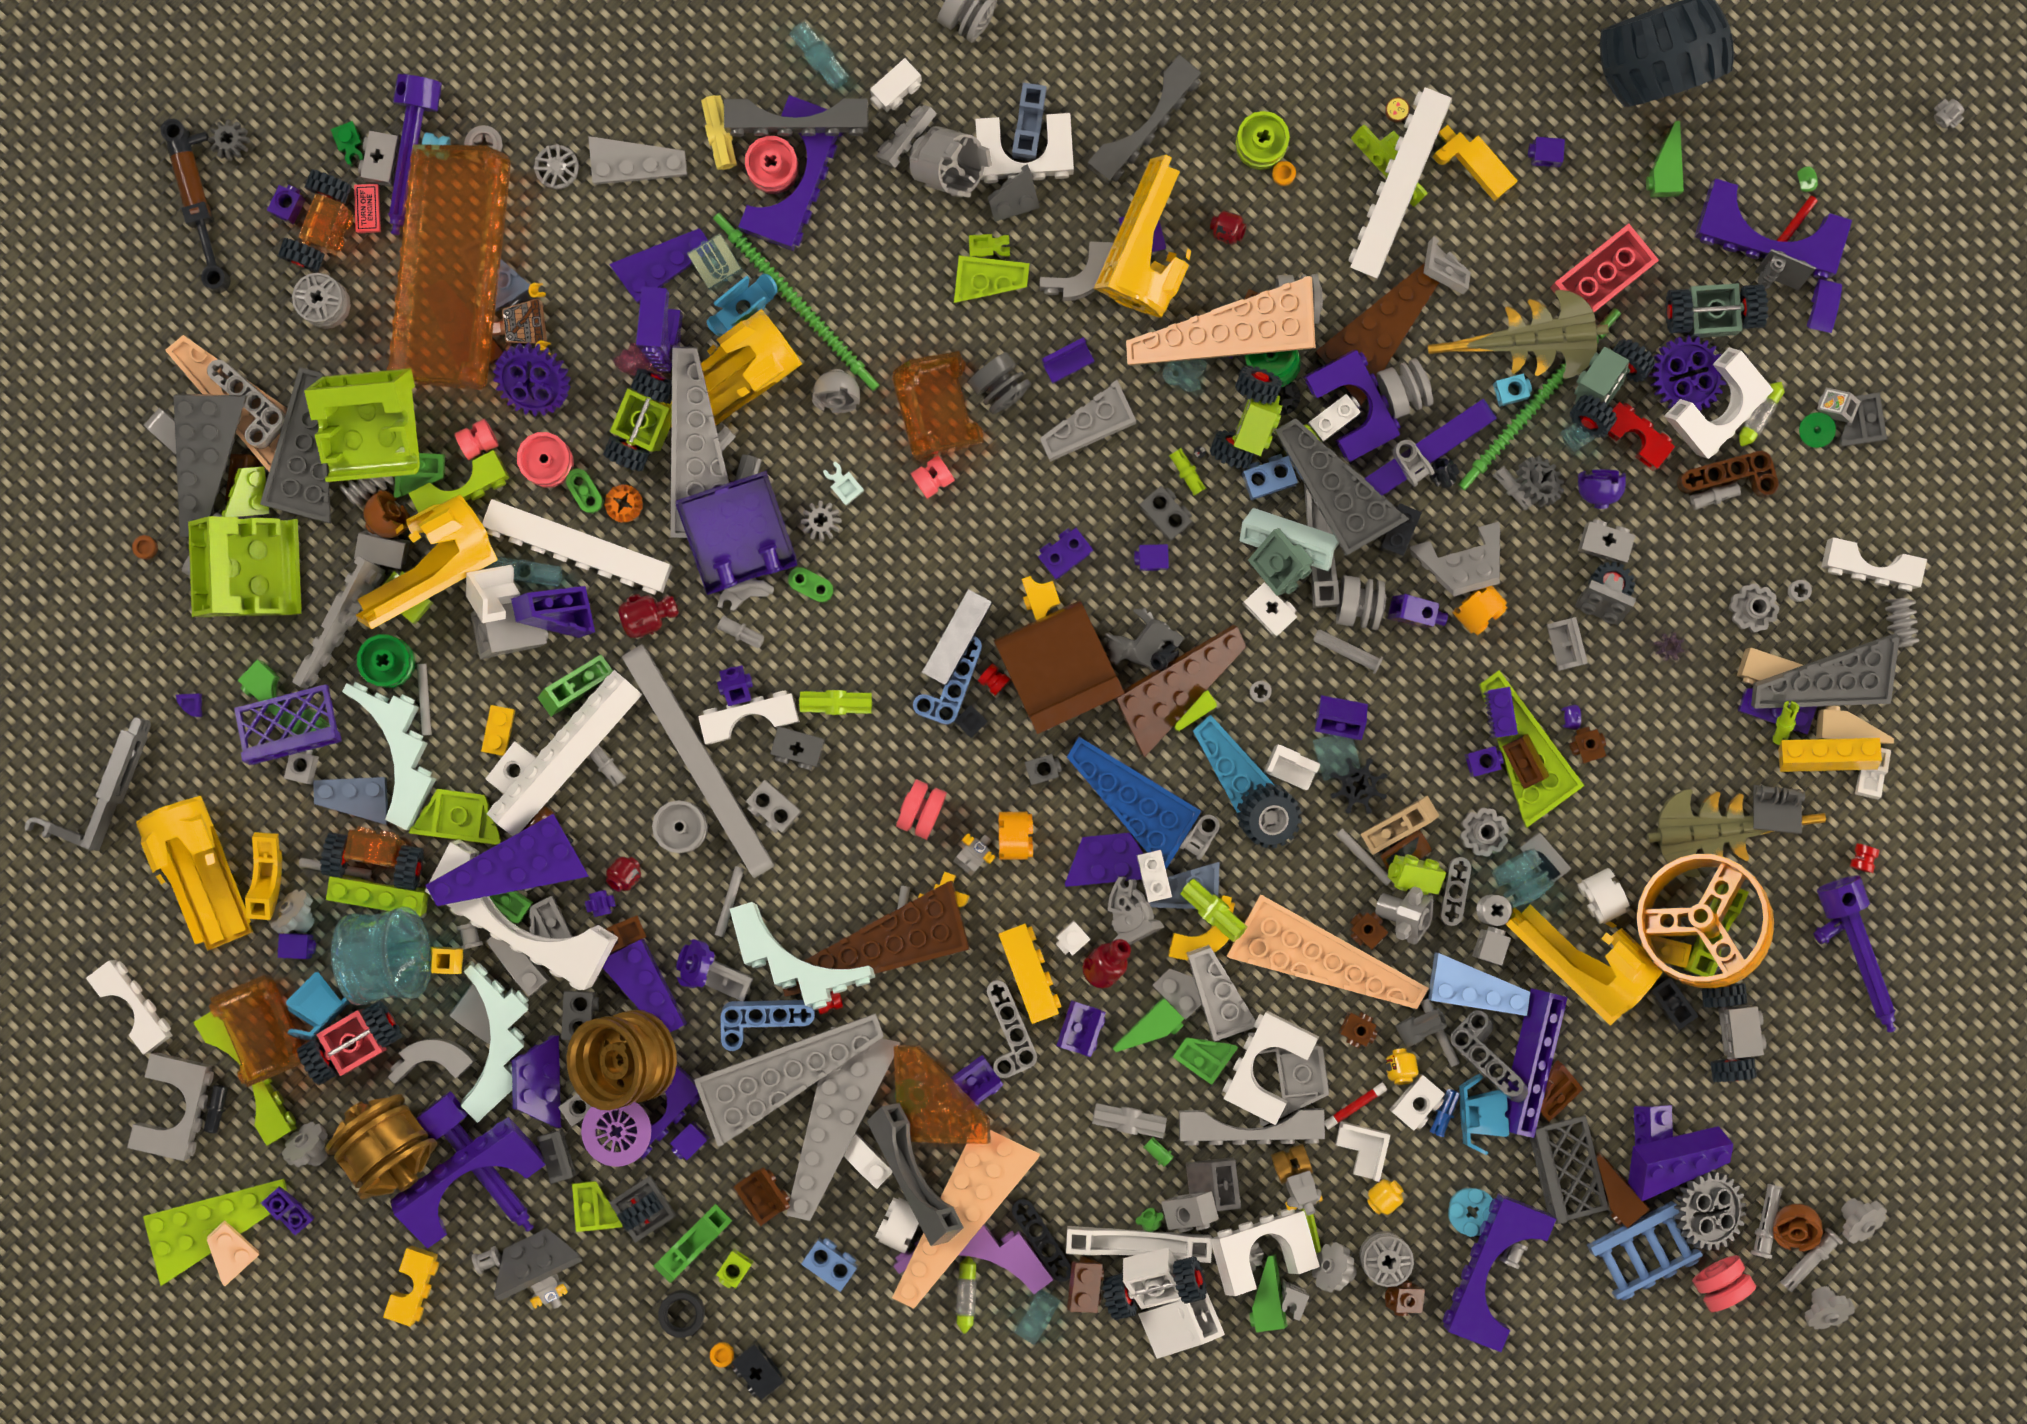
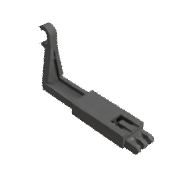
M134 718L128 731L121 730L95 797L99 799L85 835L37 817L27 820L25 831L33 830L34 824L38 823L44 826L43 838H49L53 834L88 850L99 851L117 804H122L147 741L151 722L145 719Z

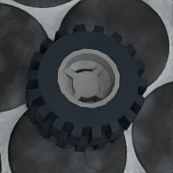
M1266 783L1264 787L1262 784H1258L1255 790L1251 787L1247 790L1249 794L1247 796L1243 794L1241 797L1243 803H1238L1237 806L1240 811L1236 813L1239 827L1255 844H1260L1264 848H1267L1268 845L1271 848H1277V844L1285 845V840L1289 839L1291 841L1294 838L1292 834L1294 832L1298 833L1300 829L1297 824L1302 822V818L1299 816L1302 812L1301 808L1297 806L1298 802L1279 785L1274 786L1271 783Z

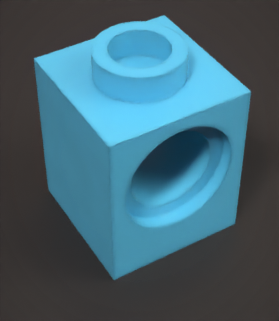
M1524 373L1498 380L1493 384L1499 407L1527 400L1530 397V392H1532L1530 380L1528 378L1525 379ZM1509 384H1515L1518 386V395H1512L1509 393Z

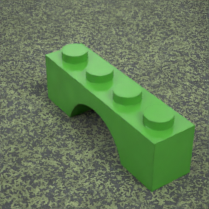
M256 660L238 679L242 684L240 689L249 697L254 696L259 702L278 697L277 685L280 677L264 661ZM275 704L270 705L265 712L267 714L271 712L276 716L280 707ZM307 709L300 717L311 722L316 711ZM284 711L277 723L287 728L295 716ZM320 716L314 726L322 729L330 727V724ZM299 719L291 731L296 735L303 734L308 724Z

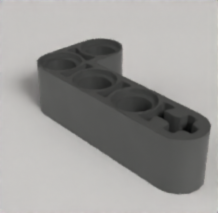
M1473 1011L1453 1031L1451 1043L1461 1055L1513 1102L1523 1101L1528 1096L1526 1084L1482 1043L1493 1031V1022L1483 1011ZM1485 1020V1025L1482 1028H1475L1477 1021ZM1469 1037L1466 1045L1459 1046L1461 1038ZM1479 1053H1486L1484 1060L1476 1061V1056ZM1498 1068H1502V1075L1497 1078L1493 1077V1072ZM1509 1081L1519 1088L1517 1092L1509 1087L1507 1084Z

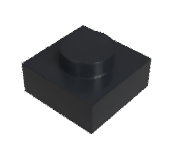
M970 705L954 722L972 738L988 721Z

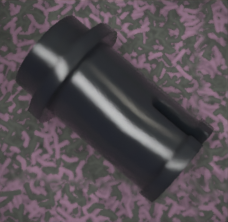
M1170 644L1162 651L1155 652L1150 660L1152 667L1156 670L1167 668L1168 663L1179 656V650L1171 653L1177 647Z

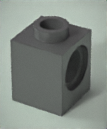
M1052 754L1025 762L1031 785L1058 778V772L1062 771L1059 759H1053ZM1042 762L1048 763L1051 767V772L1047 776H1041L1037 772V766Z

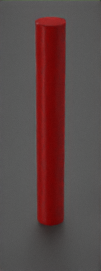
M1809 196L1777 241H1789L1818 202L1815 197Z

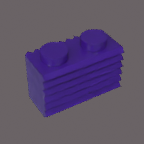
M1510 687L1485 691L1483 695H1485L1484 699L1486 702L1484 704L1487 705L1486 709L1488 710L1486 713L1488 714L1487 718L1489 719L1488 723L1491 729L1489 731L1491 733L1490 737L1499 738L1517 735Z

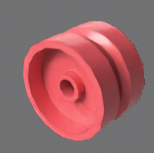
M765 136L757 139L749 146L745 155V167L751 182L758 190L767 194H779L787 191L794 185L799 175V163L793 147L786 140L778 136Z
M537 432L528 436L521 443L517 452V464L521 473L533 484L543 488L556 487L564 483L566 476L574 467V459L570 447L558 436L549 432ZM548 456V461L541 463L542 460H545L544 457Z
M916 779L910 793H907L902 804L901 814L896 827L909 831L915 819L919 820L915 829V835L927 840L942 808L947 792L935 788L932 790L928 800H926L928 784Z
M1737 1255L1711 1264L1699 1272L1692 1280L1699 1293H1706L1703 1301L1710 1312H1718L1744 1300L1756 1289L1751 1276L1743 1274L1745 1266Z

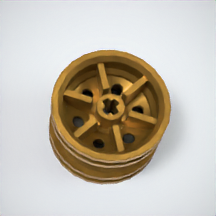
M631 1010L613 1016L586 1021L572 1035L566 1056L569 1078L577 1094L590 1106L607 1111L628 1106L633 1102L639 1103L657 1098L671 1085L677 1066L676 1048L668 1028L659 1018L644 1010Z

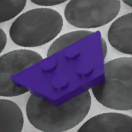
M1131 833L1082 837L1065 881V887L1116 882L1122 876L1126 877L1125 881L1130 879L1140 880L1142 876L1137 855L1143 854Z
M559 1035L549 1036L545 1042L535 1045L526 1054L519 1055L512 1060L513 1109L547 1123L553 1128H561V1111L558 1108L560 1106Z

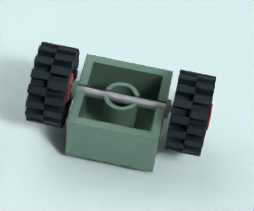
M1739 283L1691 286L1689 289L1668 290L1666 296L1667 303H1665L1667 329H1669V333L1688 332L1691 338L1736 336L1742 331V327L1744 329L1763 328L1768 318V298H1766L1765 287L1762 284L1745 285L1741 287L1740 292Z
M1622 339L1618 341L1613 350L1604 347L1600 354H1594L1589 363L1591 367L1587 372L1583 371L1577 380L1579 385L1574 392L1577 395L1575 405L1569 415L1572 418V422L1577 423L1576 426L1582 428L1583 432H1589L1591 436L1595 434L1598 438H1603L1608 434L1617 420V417H1615L1616 413L1612 412L1613 409L1608 407V405L1623 385L1625 376L1630 381L1633 379L1634 382H1642L1655 365L1654 357L1650 356V351H1645L1646 348L1644 346L1640 347L1637 342L1632 343V340L1628 339L1626 341Z

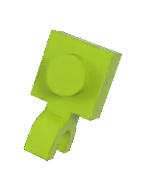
M992 234L969 235L970 257L993 255V251H996L1001 256H1010V247H1002V245L1009 244V235H1003L998 238H992Z

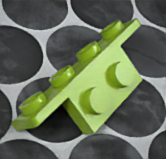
M1363 124L1351 137V140L1387 178L1389 173L1385 171L1390 159L1395 160L1398 151L1395 150L1399 136L1393 130L1380 141ZM1417 183L1409 202L1413 207L1418 205L1427 195V191L1419 183Z

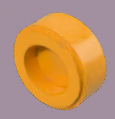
M1288 161L1278 162L1272 170V178L1280 186L1291 184L1296 176L1294 165Z
M726 1342L715 1344L710 1351V1360L717 1367H726L734 1359V1349Z

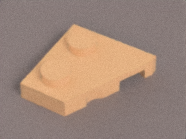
M226 1221L221 1223L207 1236L208 1245L224 1286L259 1256V1251Z

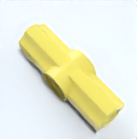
M721 95L708 96L702 99L701 102L707 124L705 125L709 144L713 149L717 170L731 169L737 166L732 145L733 136H730V133H726L724 129L723 100Z

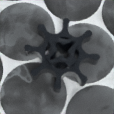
M1346 758L1345 762L1349 768L1348 773L1344 776H1340L1336 772L1330 774L1331 778H1336L1341 782V789L1337 793H1331L1330 798L1334 799L1339 795L1345 796L1348 800V806L1344 810L1346 814L1351 813L1353 804L1357 802L1363 804L1366 814H1371L1372 810L1368 804L1369 799L1372 796H1378L1382 800L1387 798L1386 794L1379 793L1376 790L1377 781L1387 778V774L1382 773L1377 777L1372 776L1369 772V766L1373 762L1371 758L1366 759L1365 766L1362 769H1356L1352 765V759ZM1358 773L1356 777H1351L1352 774ZM1363 776L1361 785L1364 786V789L1358 790L1355 794L1356 787L1353 786V782H1358ZM1366 794V797L1359 799L1361 795Z

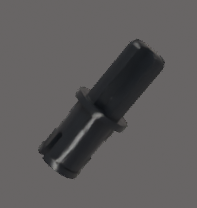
M222 1085L213 1086L210 1104L206 1106L208 1113L204 1125L205 1132L213 1134L218 1132L222 1113L226 1111L224 1105L229 1087Z

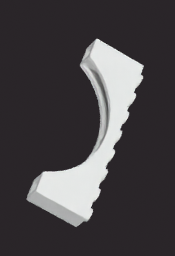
M460 839L450 842L430 882L479 855V851ZM489 896L446 904L451 907L450 910L456 915L467 917L472 925L488 930L493 938L500 941L504 940L510 944L512 950L528 955L533 963L544 965L550 969L549 972L559 978H565L573 988L578 990H585L593 986L618 939L617 936L599 925L588 929L578 936L569 938L537 936L509 921L498 910Z

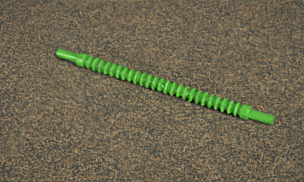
M721 213L716 214L713 220L726 232L728 240L732 244L736 243V248H741L740 252L746 254L745 258H750V263H755L754 268H759V273L763 272L773 278L778 288L777 292H782V298L786 297V302H791V307H796L795 312H800V317H805L804 321L810 323L809 327L813 326V331L819 332L818 336L823 337V342L827 341V346L833 347L832 352L836 351V356H841L842 362L846 361V367L850 366V371L854 375H858L872 391H875L880 385L866 371L864 363L861 360L857 361V356H852L853 352L847 350L848 346H843V341L839 342V337L833 335L834 331L830 332V327L824 326L825 321L821 322L820 316L816 317V312H811V306L807 307V302H802L801 296L797 297V291L793 292V287H788V282H783L784 277H779V272H774L775 268L770 267V262L766 263V258L760 257L761 253L756 252V247L752 248V243L746 242L747 238L742 237L743 233L739 229H735Z
M1613 308L1599 325L1608 324L1609 328L1621 313L1616 308ZM1607 334L1597 335V344H1599L1598 340L1603 339ZM1566 361L1565 364H1560L1561 369H1556V374H1551L1552 379H1547V384L1542 385L1543 389H1538V394L1533 395L1534 399H1529L1530 404L1524 405L1525 409L1520 410L1521 414H1516V419L1511 420L1512 424H1507V430H1502L1503 434L1498 435L1499 439L1493 440L1494 444L1489 445L1490 449L1484 450L1485 455L1481 454V459L1474 461L1472 464L1473 468L1458 484L1462 490L1465 491L1480 473H1485L1488 469L1487 465H1492L1491 460H1496L1495 456L1501 454L1500 450H1505L1504 446L1510 444L1509 440H1514L1513 435H1518V430L1523 429L1522 425L1528 424L1527 420L1532 419V414L1536 415V409L1540 410V405L1545 404V399L1549 400V395L1554 394L1553 390L1559 389L1558 384H1563L1562 380L1564 379L1563 374Z

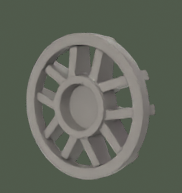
M556 144L546 146L537 155L534 170L538 180L544 186L551 189H562L568 187L576 179L579 172V163L577 157L569 148ZM556 149L557 156L552 157L550 150ZM560 149H561V150H564V151H566V152H568V153H566V154H564L563 156H561V155H560ZM546 152L548 153L549 159L541 158ZM572 156L573 161H570L568 163L564 162V160ZM539 161L547 163V167H538ZM575 165L574 173L567 168ZM539 171H546L543 178L540 176ZM565 172L571 176L568 181L562 176ZM550 175L553 176L551 184L546 182ZM558 177L564 182L563 184L555 185Z

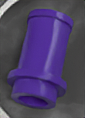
M1834 918L1821 928L1817 927L1813 933L1817 942L1821 945L1824 943L1828 944L1830 942L1829 939L1845 930L1843 923L1836 928L1834 927L1842 920Z

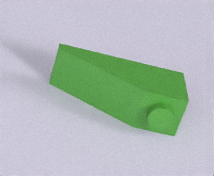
M1675 121L1670 126L1649 176L1646 178V189L1650 191V198L1677 197L1684 192L1680 121Z
M599 655L546 687L537 698L552 717L603 683L604 679L613 670L604 657Z
M1163 997L1112 1048L1115 1052H1119L1168 1036L1170 1033L1175 1035L1184 1026L1181 1023L1184 1018Z
M1276 1254L1270 1255L1267 1258L1252 1307L1253 1312L1250 1313V1323L1252 1327H1255L1256 1332L1285 1329L1288 1326L1286 1312L1282 1310L1284 1300Z

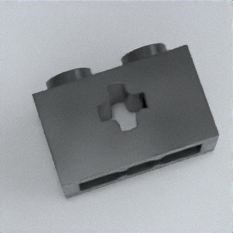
M778 727L770 754L776 756L775 761L789 764V760L799 762L798 767L812 770V766H819L825 739ZM798 743H801L800 747L804 749L803 753L799 752L797 756H794L795 752L791 750L792 746H797Z

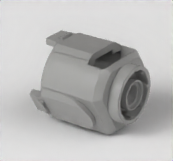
M939 126L931 127L926 135L919 137L912 145L909 155L910 170L914 180L925 183L926 187L951 193V196L970 197V192L975 189L981 180L984 167L992 166L989 148L981 146L976 137Z

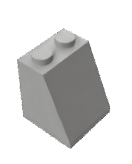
M512 603L502 604L506 611V619L482 623L475 611L470 613L480 660L541 647L547 643L548 631L517 623Z

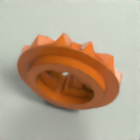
M621 484L612 487L609 493L606 494L604 506L607 514L613 520L630 522L640 514L643 501L640 493L634 487ZM628 494L627 502L632 508L623 507L620 510V505L615 501V498L623 500Z

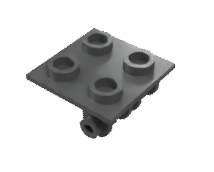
M1771 249L1755 272L1760 274L1757 281L1758 285L1762 284L1765 289L1769 288L1772 282L1777 281L1799 290L1816 267L1809 265L1803 260L1787 256L1782 251Z
M1753 785V829L1802 834V801L1804 802L1805 792H1801L1800 789Z

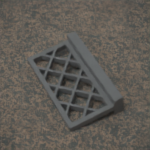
M1583 1115L1537 1127L1535 1137H1530L1547 1212L1556 1218L1555 1224L1565 1223L1567 1220L1609 1210L1586 1116ZM1581 1122L1583 1131L1577 1139L1568 1132L1573 1124ZM1557 1129L1562 1133L1557 1144L1549 1141L1548 1130ZM1566 1136L1576 1141L1570 1153L1560 1148ZM1580 1145L1587 1148L1588 1156L1584 1162L1574 1157ZM1558 1151L1568 1156L1562 1168L1557 1166L1554 1161ZM1572 1159L1582 1165L1576 1177L1566 1171ZM1586 1168L1592 1171L1594 1176L1590 1186L1580 1180ZM1564 1174L1574 1180L1568 1191H1565L1560 1186V1180ZM1577 1183L1587 1188L1582 1200L1572 1195ZM1591 1192L1598 1195L1600 1206L1592 1208L1586 1204ZM1571 1198L1578 1202L1579 1205L1574 1213L1567 1214L1565 1205L1568 1199Z

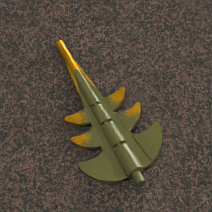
M1556 290L1555 295L1559 299L1561 308L1558 318L1553 319L1551 312L1539 301L1529 299L1528 304L1533 314L1531 324L1526 325L1522 316L1515 309L1507 306L1505 311L1509 319L1508 329L1454 342L1428 345V353L1511 352L1513 359L1511 372L1515 374L1525 364L1528 352H1534L1537 358L1535 375L1539 376L1552 365L1556 352H1562L1566 361L1563 378L1566 379L1580 374L1589 366L1592 357L1597 351V335L1609 334L1608 324L1596 326L1594 312L1582 296L1572 291Z
M1686 789L1674 794L1666 801L1659 814V828L1656 833L1647 834L1648 843L1659 842L1662 856L1667 864L1680 857L1696 854L1698 849H1702L1703 854L1723 857L1724 843H1729L1734 854L1748 861L1746 838L1775 831L1753 829V816L1743 815L1742 802L1744 796L1740 793L1728 804L1726 816H1721L1719 812L1720 792L1718 791L1709 795L1702 802L1698 816H1694L1690 806L1693 790ZM1825 813L1802 816V825L1826 822ZM1698 869L1682 873V875L1689 877H1700L1701 875Z

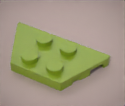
M437 789L431 797V801L420 813L421 815L414 826L409 830L410 834L495 845L502 842L496 823L487 815V812L491 809L487 796L482 794Z

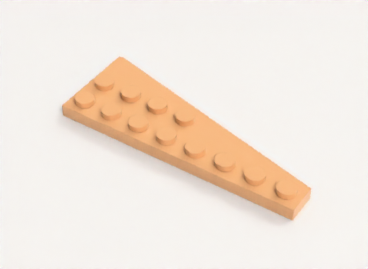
M1307 276L1298 281L1283 284L1281 287L1261 292L1259 295L1230 303L1203 315L1194 316L1189 320L1177 324L1174 323L1161 330L1127 340V364L1141 365L1316 348L1312 277Z
M182 335L165 350L202 394L229 395L209 377L207 372L208 365L218 359L196 343ZM221 368L217 371L225 379L229 378ZM242 382L234 386L235 393H239L243 389ZM252 384L286 415L288 408ZM255 398L252 401L253 409L261 405L260 398ZM243 407L236 434L270 472L280 434L269 446L263 449H258L245 440V431L256 418ZM278 413L270 416L269 422L271 425L278 422ZM262 431L254 434V442L262 440Z
M1261 894L1244 923L1248 926L1247 929L1233 943L1226 955L1234 960L1418 1009L1429 989Z
M976 1123L940 1198L945 1203L954 1207L964 1228L949 1242L930 1246L923 1233L892 1299L914 1309L1038 1160L1040 1154Z

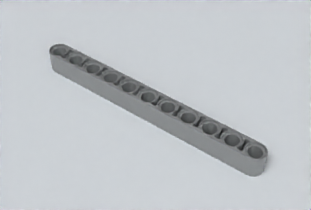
M641 644L622 655L625 664L753 878H756L773 868L775 865L645 646Z

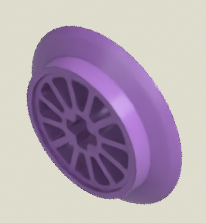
M636 1102L614 1109L619 1111L617 1121L613 1110H599L591 1107L587 1111L583 1119L581 1135L586 1150L595 1160L608 1166H625L639 1159L646 1151L651 1139V1124L645 1110ZM624 1111L627 1114H629V1116L623 1122H621L622 1114ZM609 1112L612 1123L604 1117L605 1113ZM632 1117L635 1123L626 1126L625 1124ZM602 1119L608 1127L598 1125L599 1120ZM613 1125L622 1127L621 1137L611 1134L614 1130ZM637 1127V1133L627 1131L629 1128ZM597 1129L606 1130L607 1133L597 1135ZM626 1135L636 1137L635 1142L633 1143ZM608 1136L605 1143L601 1144L599 1138ZM622 1139L630 1145V1148L625 1149ZM610 1140L613 1141L611 1150L605 1147ZM617 1141L620 1145L621 1151H615Z

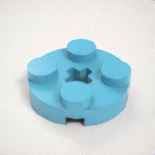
M1463 1188L1456 1192L1450 1199L1448 1218L1452 1226L1458 1232L1469 1237L1481 1235L1480 1227L1483 1221L1488 1219L1490 1214L1489 1206L1493 1200L1492 1197L1485 1191L1477 1188ZM1468 1206L1472 1208L1478 1207L1475 1218L1466 1216Z

